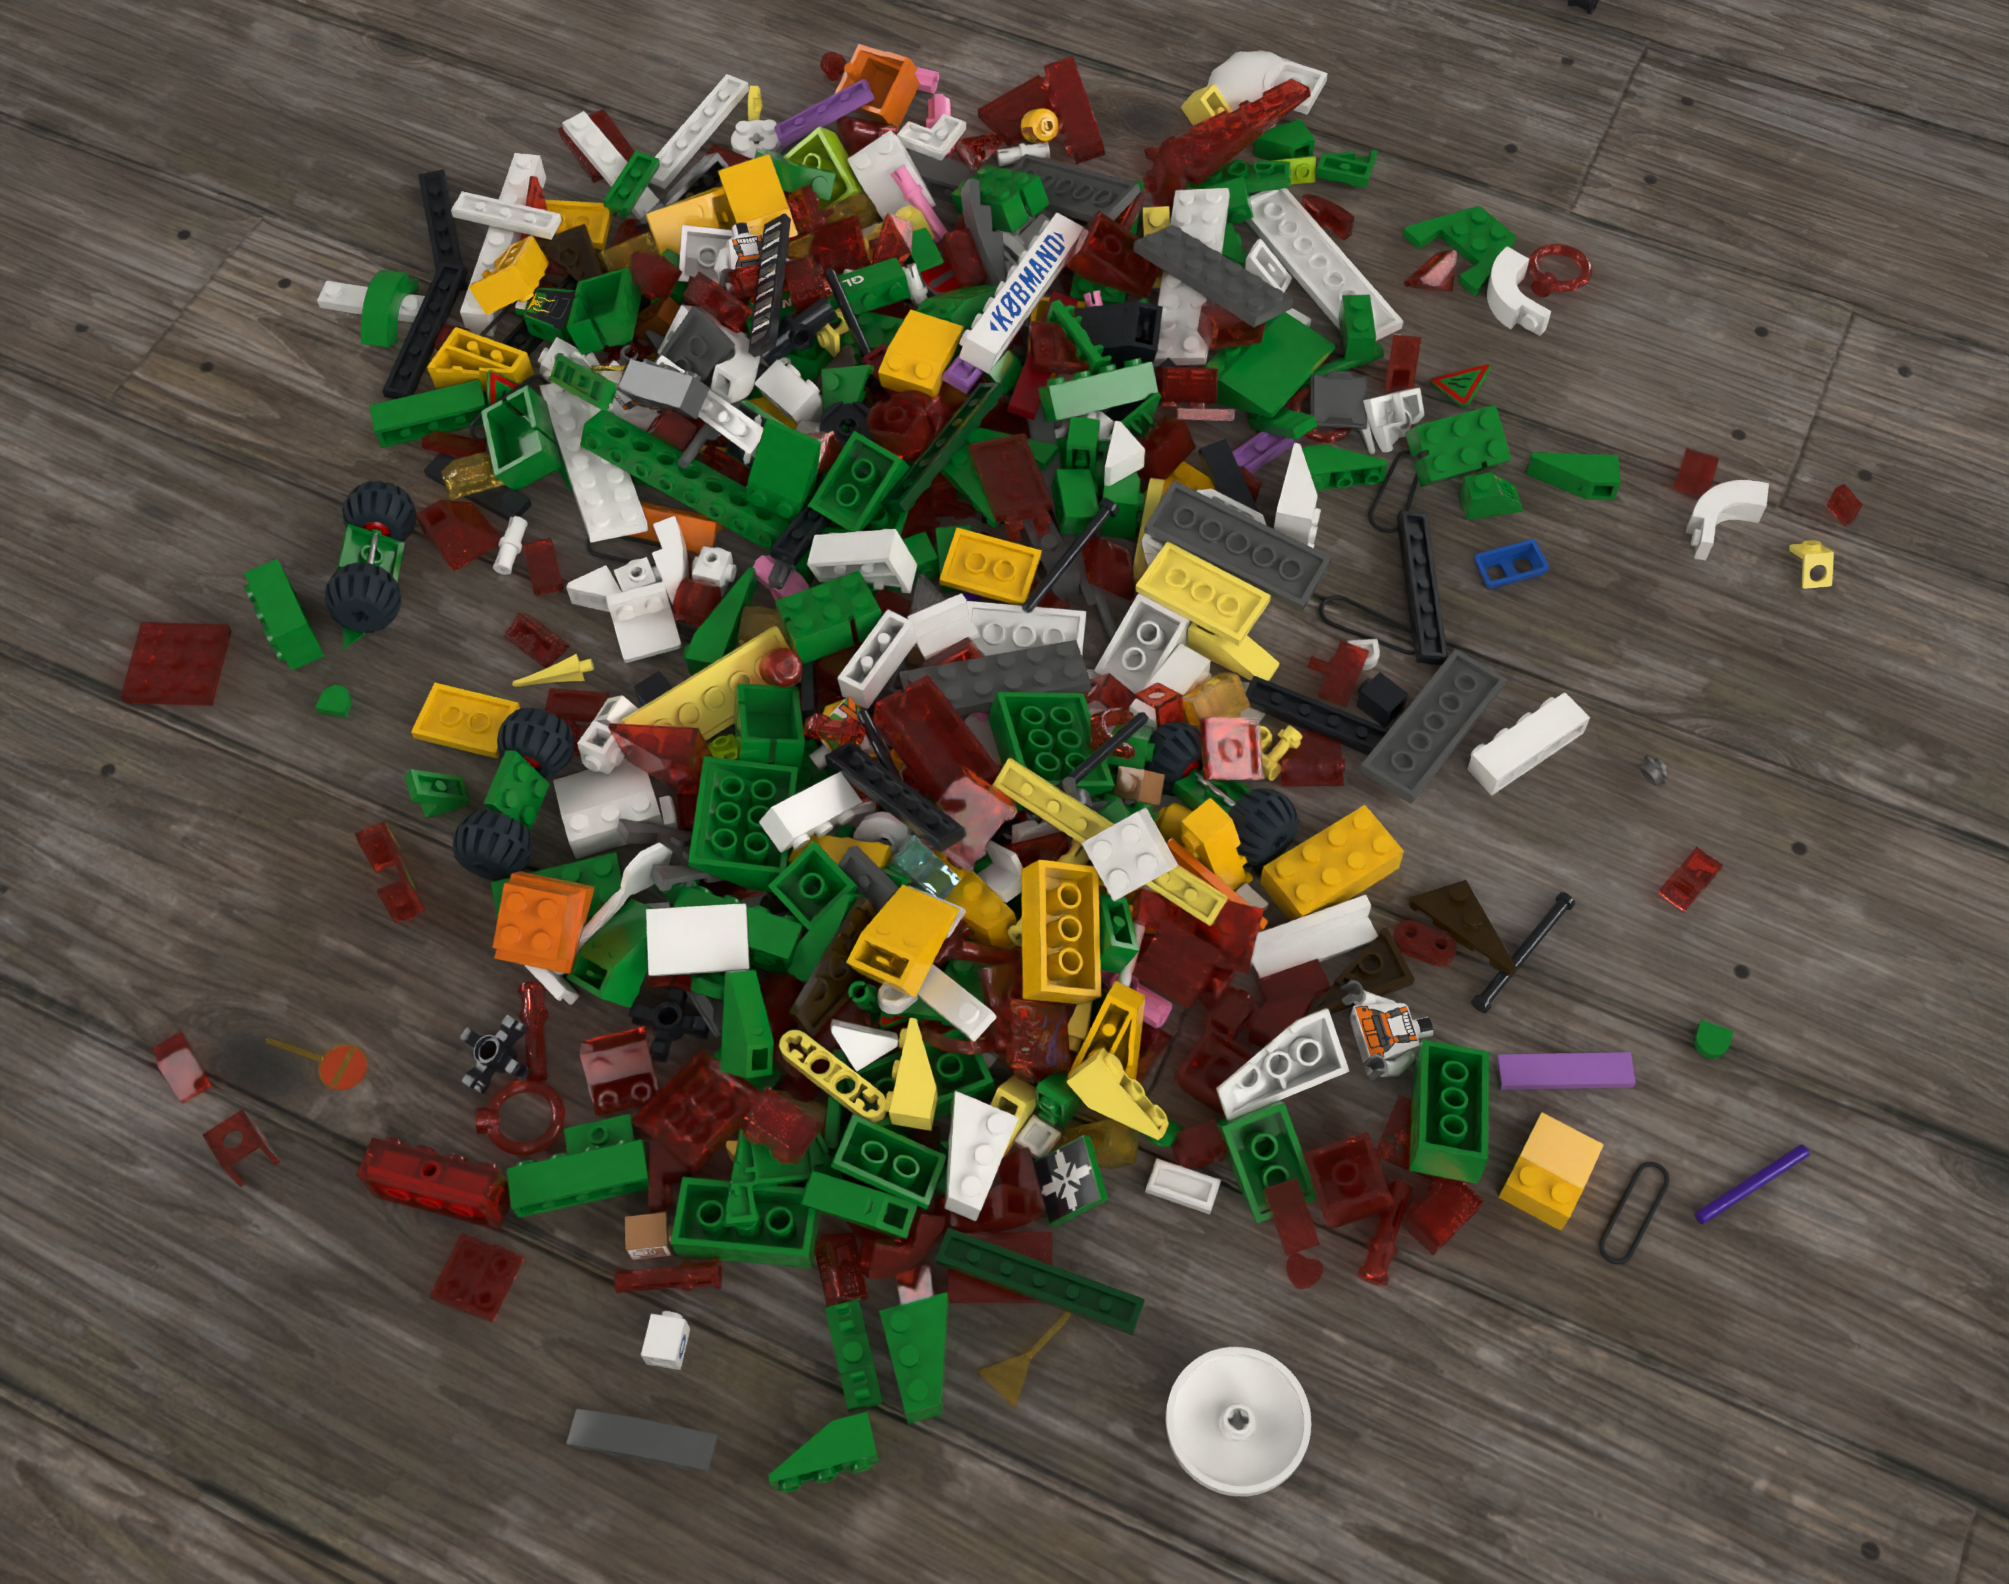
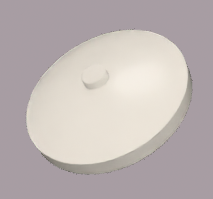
M1226 1347L1205 1353L1191 1362L1181 1372L1168 1398L1165 1418L1166 1432L1175 1458L1186 1473L1195 1481L1217 1493L1229 1496H1252L1274 1489L1292 1475L1301 1463L1307 1450L1311 1435V1412L1306 1394L1292 1372L1277 1359L1264 1352L1245 1347Z

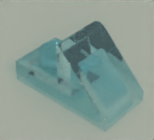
M915 835L911 836L890 859L901 871L909 876L908 884L941 899H944L961 880Z

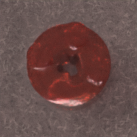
M910 394L892 395V400L884 404L882 400L871 408L867 416V422L874 442L907 462L916 461L921 452L929 445L933 435L920 401Z

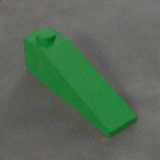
M749 567L694 633L691 644L685 646L683 660L687 663L689 674L695 675L735 650L758 587L755 568Z

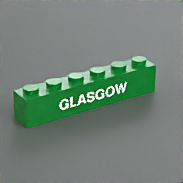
M896 257L838 276L855 316L910 298L906 274ZM825 280L782 294L779 324L786 315L793 313L799 315L822 297L826 298L834 310L840 309L828 281ZM754 304L740 308L749 339ZM837 317L829 324L841 321V318Z

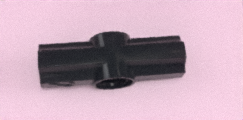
M822 297L799 315L795 313L788 314L781 320L776 347L761 355L769 367L777 359L780 360L794 349L804 350L808 348L814 340V334L838 317L826 298Z

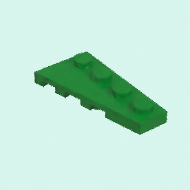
M1187 157L1184 190L1202 189L1240 177H1244L1249 193L1291 188V164L1284 161L1257 160L1254 164H1247L1244 160L1233 159L1232 163H1219V159L1208 158L1207 162H1196V158Z

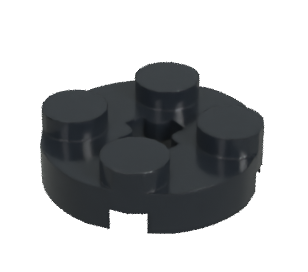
M842 401L832 404L823 412L819 428L820 438L824 446L834 454L839 455L852 435V433L843 432V425L847 427L853 425V432L856 431L875 442L877 437L876 419L873 412L864 404L854 401L853 404H843Z

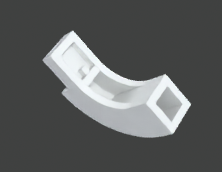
M1506 246L1497 256L1492 266L1487 286L1489 307L1495 317L1509 329H1512L1518 323L1525 329L1541 336L1547 328L1551 311L1520 292L1517 285L1525 278L1529 258Z
M719 327L735 343V346L725 361L715 366L710 390L731 404L744 399L753 390L760 357L755 358L748 353L750 340L744 335L734 337Z
M1734 480L1714 486L1703 494L1694 508L1685 532L1693 534L1691 546H1695V559L1706 561L1714 543L1715 527L1718 523L1726 520L1759 523L1767 506L1769 483L1752 480Z

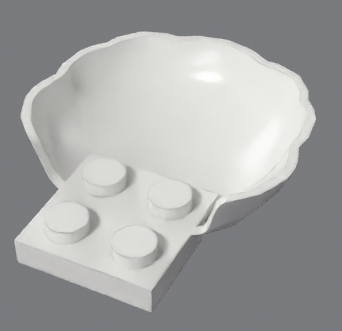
M1261 50L1252 52L1240 51L1235 52L1227 61L1212 71L1207 86L1215 84L1242 124V128L1265 130L1275 126L1277 110L1280 106L1307 115L1325 85L1328 73L1294 63L1272 52Z

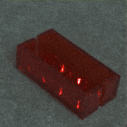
M928 674L905 686L903 693L901 690H898L876 703L872 721L933 803L938 807V802H940L947 815L967 804L969 797L971 800H974L985 793L978 781L966 771L964 766L990 785H993L1001 769Z

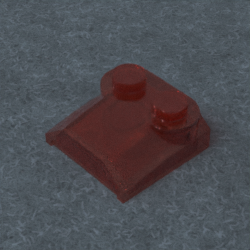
M1167 140L1162 142L1155 158L1153 169L1146 172L1143 182L1145 191L1147 193L1150 192L1152 196L1153 206H1169L1171 217L1175 190H1186V175H1184Z
M1210 1024L1175 1072L1174 1080L1184 1092L1213 1111L1225 1114L1216 1088L1256 1054Z

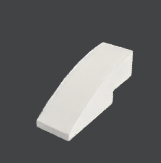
M672 516L653 524L663 549L653 552L652 555L675 611L678 610L677 614L683 612L688 589L689 561L681 528L676 517Z

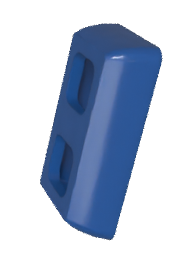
M1533 539L1482 552L1474 556L1475 565L1489 590L1542 576L1549 569L1545 557L1537 542ZM1526 559L1532 570L1519 574L1513 562ZM1498 566L1502 569L1506 578L1491 581L1486 569Z

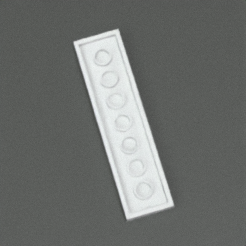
M1229 189L1175 190L1170 225L1180 227L1185 233L1199 239L1203 244L1222 254L1230 198ZM1164 270L1158 306H1163L1158 351L1153 366H1159L1168 357L1176 365H1206L1215 302Z
M1287 188L1261 191L1250 196L1254 218L1245 221L1339 330L1338 317L1342 295L1370 294L1376 341L1402 329L1403 320Z
M554 382L540 385V394L547 401L556 442L590 543L648 531L647 521L630 474L580 446L584 423L593 417L589 411L590 403Z

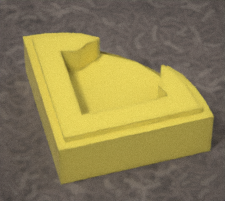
M750 85L748 121L760 119L763 105L759 86Z

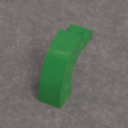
M756 148L754 159L767 154L770 155L783 191L830 201L835 172L802 165L785 159L780 153Z
M380 270L375 274L368 286L363 303L361 344L389 347L398 343V315L400 306L406 295L418 290V279L409 278L407 272Z

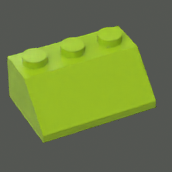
M819 126L783 156L785 159L802 165L836 173L830 201L808 195L802 196L816 223L819 224L850 214L869 199L847 160L849 156L836 133Z

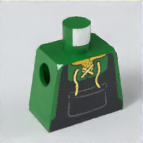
M539 288L531 301L523 303L517 301L515 313L518 316L524 317L531 335L551 343L555 341L556 337L570 343L572 337L567 330L573 300L576 298V290Z

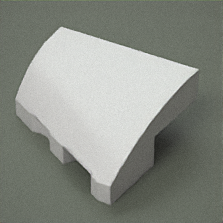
M1420 388L1405 389L1363 400L1371 431L1382 452L1392 451L1394 449L1392 445L1398 438L1405 437V433L1410 430L1411 426L1414 423H1418L1425 416Z

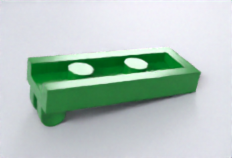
M635 150L603 200L604 207L609 209L610 214L616 216L619 213V217L622 219H626L659 169V159Z
M1283 408L1273 418L1250 413L1251 417L1247 419L1250 428L1253 430L1297 440L1318 426L1314 415Z

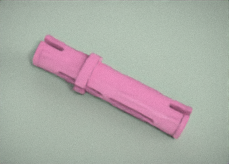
M903 165L891 173V177H893L904 194L902 196L905 201L908 200L913 207L922 212L935 237L934 242L937 243L940 239L942 240L949 235V232L921 192L923 188L920 184L917 185L906 166Z

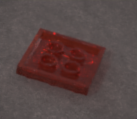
M141 622L120 696L124 703L213 706L232 632L228 624Z
M702 1049L631 1119V1122L637 1129L695 1173L740 1128L743 1119L750 1118L767 1101L760 1090L743 1078L721 1072V1063Z

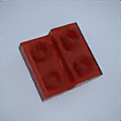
M461 1233L430 1294V1299L472 1316L494 1322L525 1257L494 1243L491 1246Z

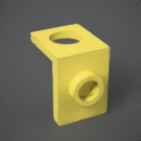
M840 309L834 310L837 316L841 318L840 325L833 329L827 324L817 332L818 343L833 357L840 352L839 335L849 331Z
M1813 540L1804 541L1802 544L1789 545V551L1803 559L1802 588L1832 586L1834 552L1823 546L1820 541ZM1816 565H1823L1825 568L1824 576L1817 581L1811 580V569Z

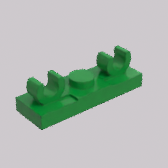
M1060 300L1051 302L1045 321L1081 372L1090 370V375L1098 374V368L1108 366L1112 357L1110 355L1106 357L1101 356L1104 349L1103 345L1093 346L1087 332L1080 326L1082 317H1072L1075 309L1073 305L1065 307Z
M859 1299L825 1307L848 1412L883 1404Z

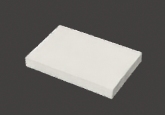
M746 903L646 909L649 976L749 970Z

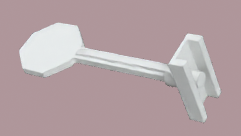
M659 842L640 851L628 864L623 873L621 889L612 895L583 927L576 956L579 949L617 913L630 895H634L655 883L650 877L653 865H669L672 851ZM524 965L557 1000L561 1001L563 998L568 1004L572 1005L580 997L562 977L565 973Z

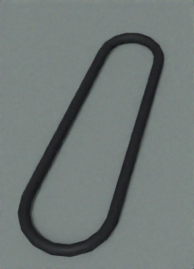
M1409 449L1402 450L1396 455L1369 511L1370 524L1380 532L1392 533L1398 531V526L1390 529L1378 526L1374 522L1373 513L1399 458L1404 454H1411ZM1421 455L1416 456L1418 460L1422 458ZM1417 473L1415 474L1404 511L1409 512L1418 482Z
M1330 596L1321 603L1319 608L1320 616L1325 623L1364 639L1376 638L1330 621L1324 614L1325 605L1332 600H1343L1412 634L1411 628L1345 596ZM1377 639L1378 644L1408 655L1415 654V650H1406Z

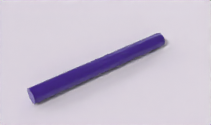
M1803 1144L1797 1146L1695 1212L1696 1220L1702 1225L1807 1158L1810 1155L1809 1150Z

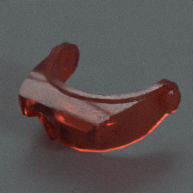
M1111 708L1093 714L1090 720V747L1097 750L1113 736L1107 728L1115 725H1125L1135 716L1134 713L1119 708ZM1123 743L1111 755L1131 759L1135 756L1136 750L1132 745Z

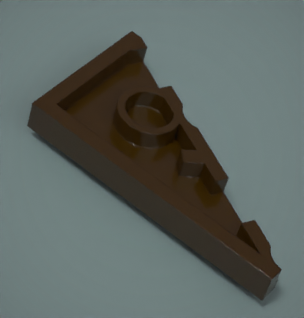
M1467 880L1410 897L1409 906L1412 910L1416 912L1419 909L1433 919V924L1436 927L1447 931L1453 939L1470 951L1478 950L1490 959L1489 964L1497 970L1505 972L1508 976L1515 974L1516 966Z

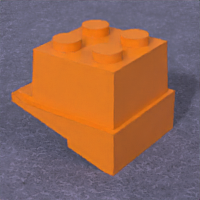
M858 44L850 63H847L844 67L845 73L835 94L866 78L874 100L857 108L854 112L898 130L920 85L915 75L917 67L910 58Z
M521 871L512 873L510 880L505 882L492 947L496 948L494 959L571 974L583 926L587 920L594 886Z

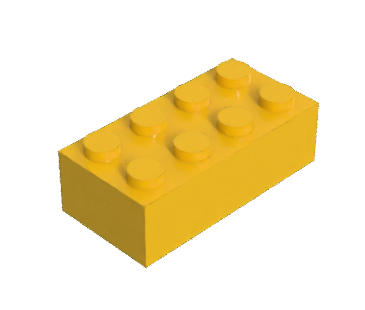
M1363 805L1263 866L1260 885L1287 919L1293 921L1346 902L1399 869L1404 850L1367 806Z
M1038 860L1021 869L1023 999L1085 1004L1100 998L1099 878L1097 870L1094 866Z

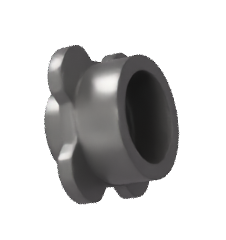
M1649 755L1644 756L1645 761L1639 767V770L1646 780L1654 786L1660 782L1663 784L1667 783L1668 768L1657 757L1652 759Z

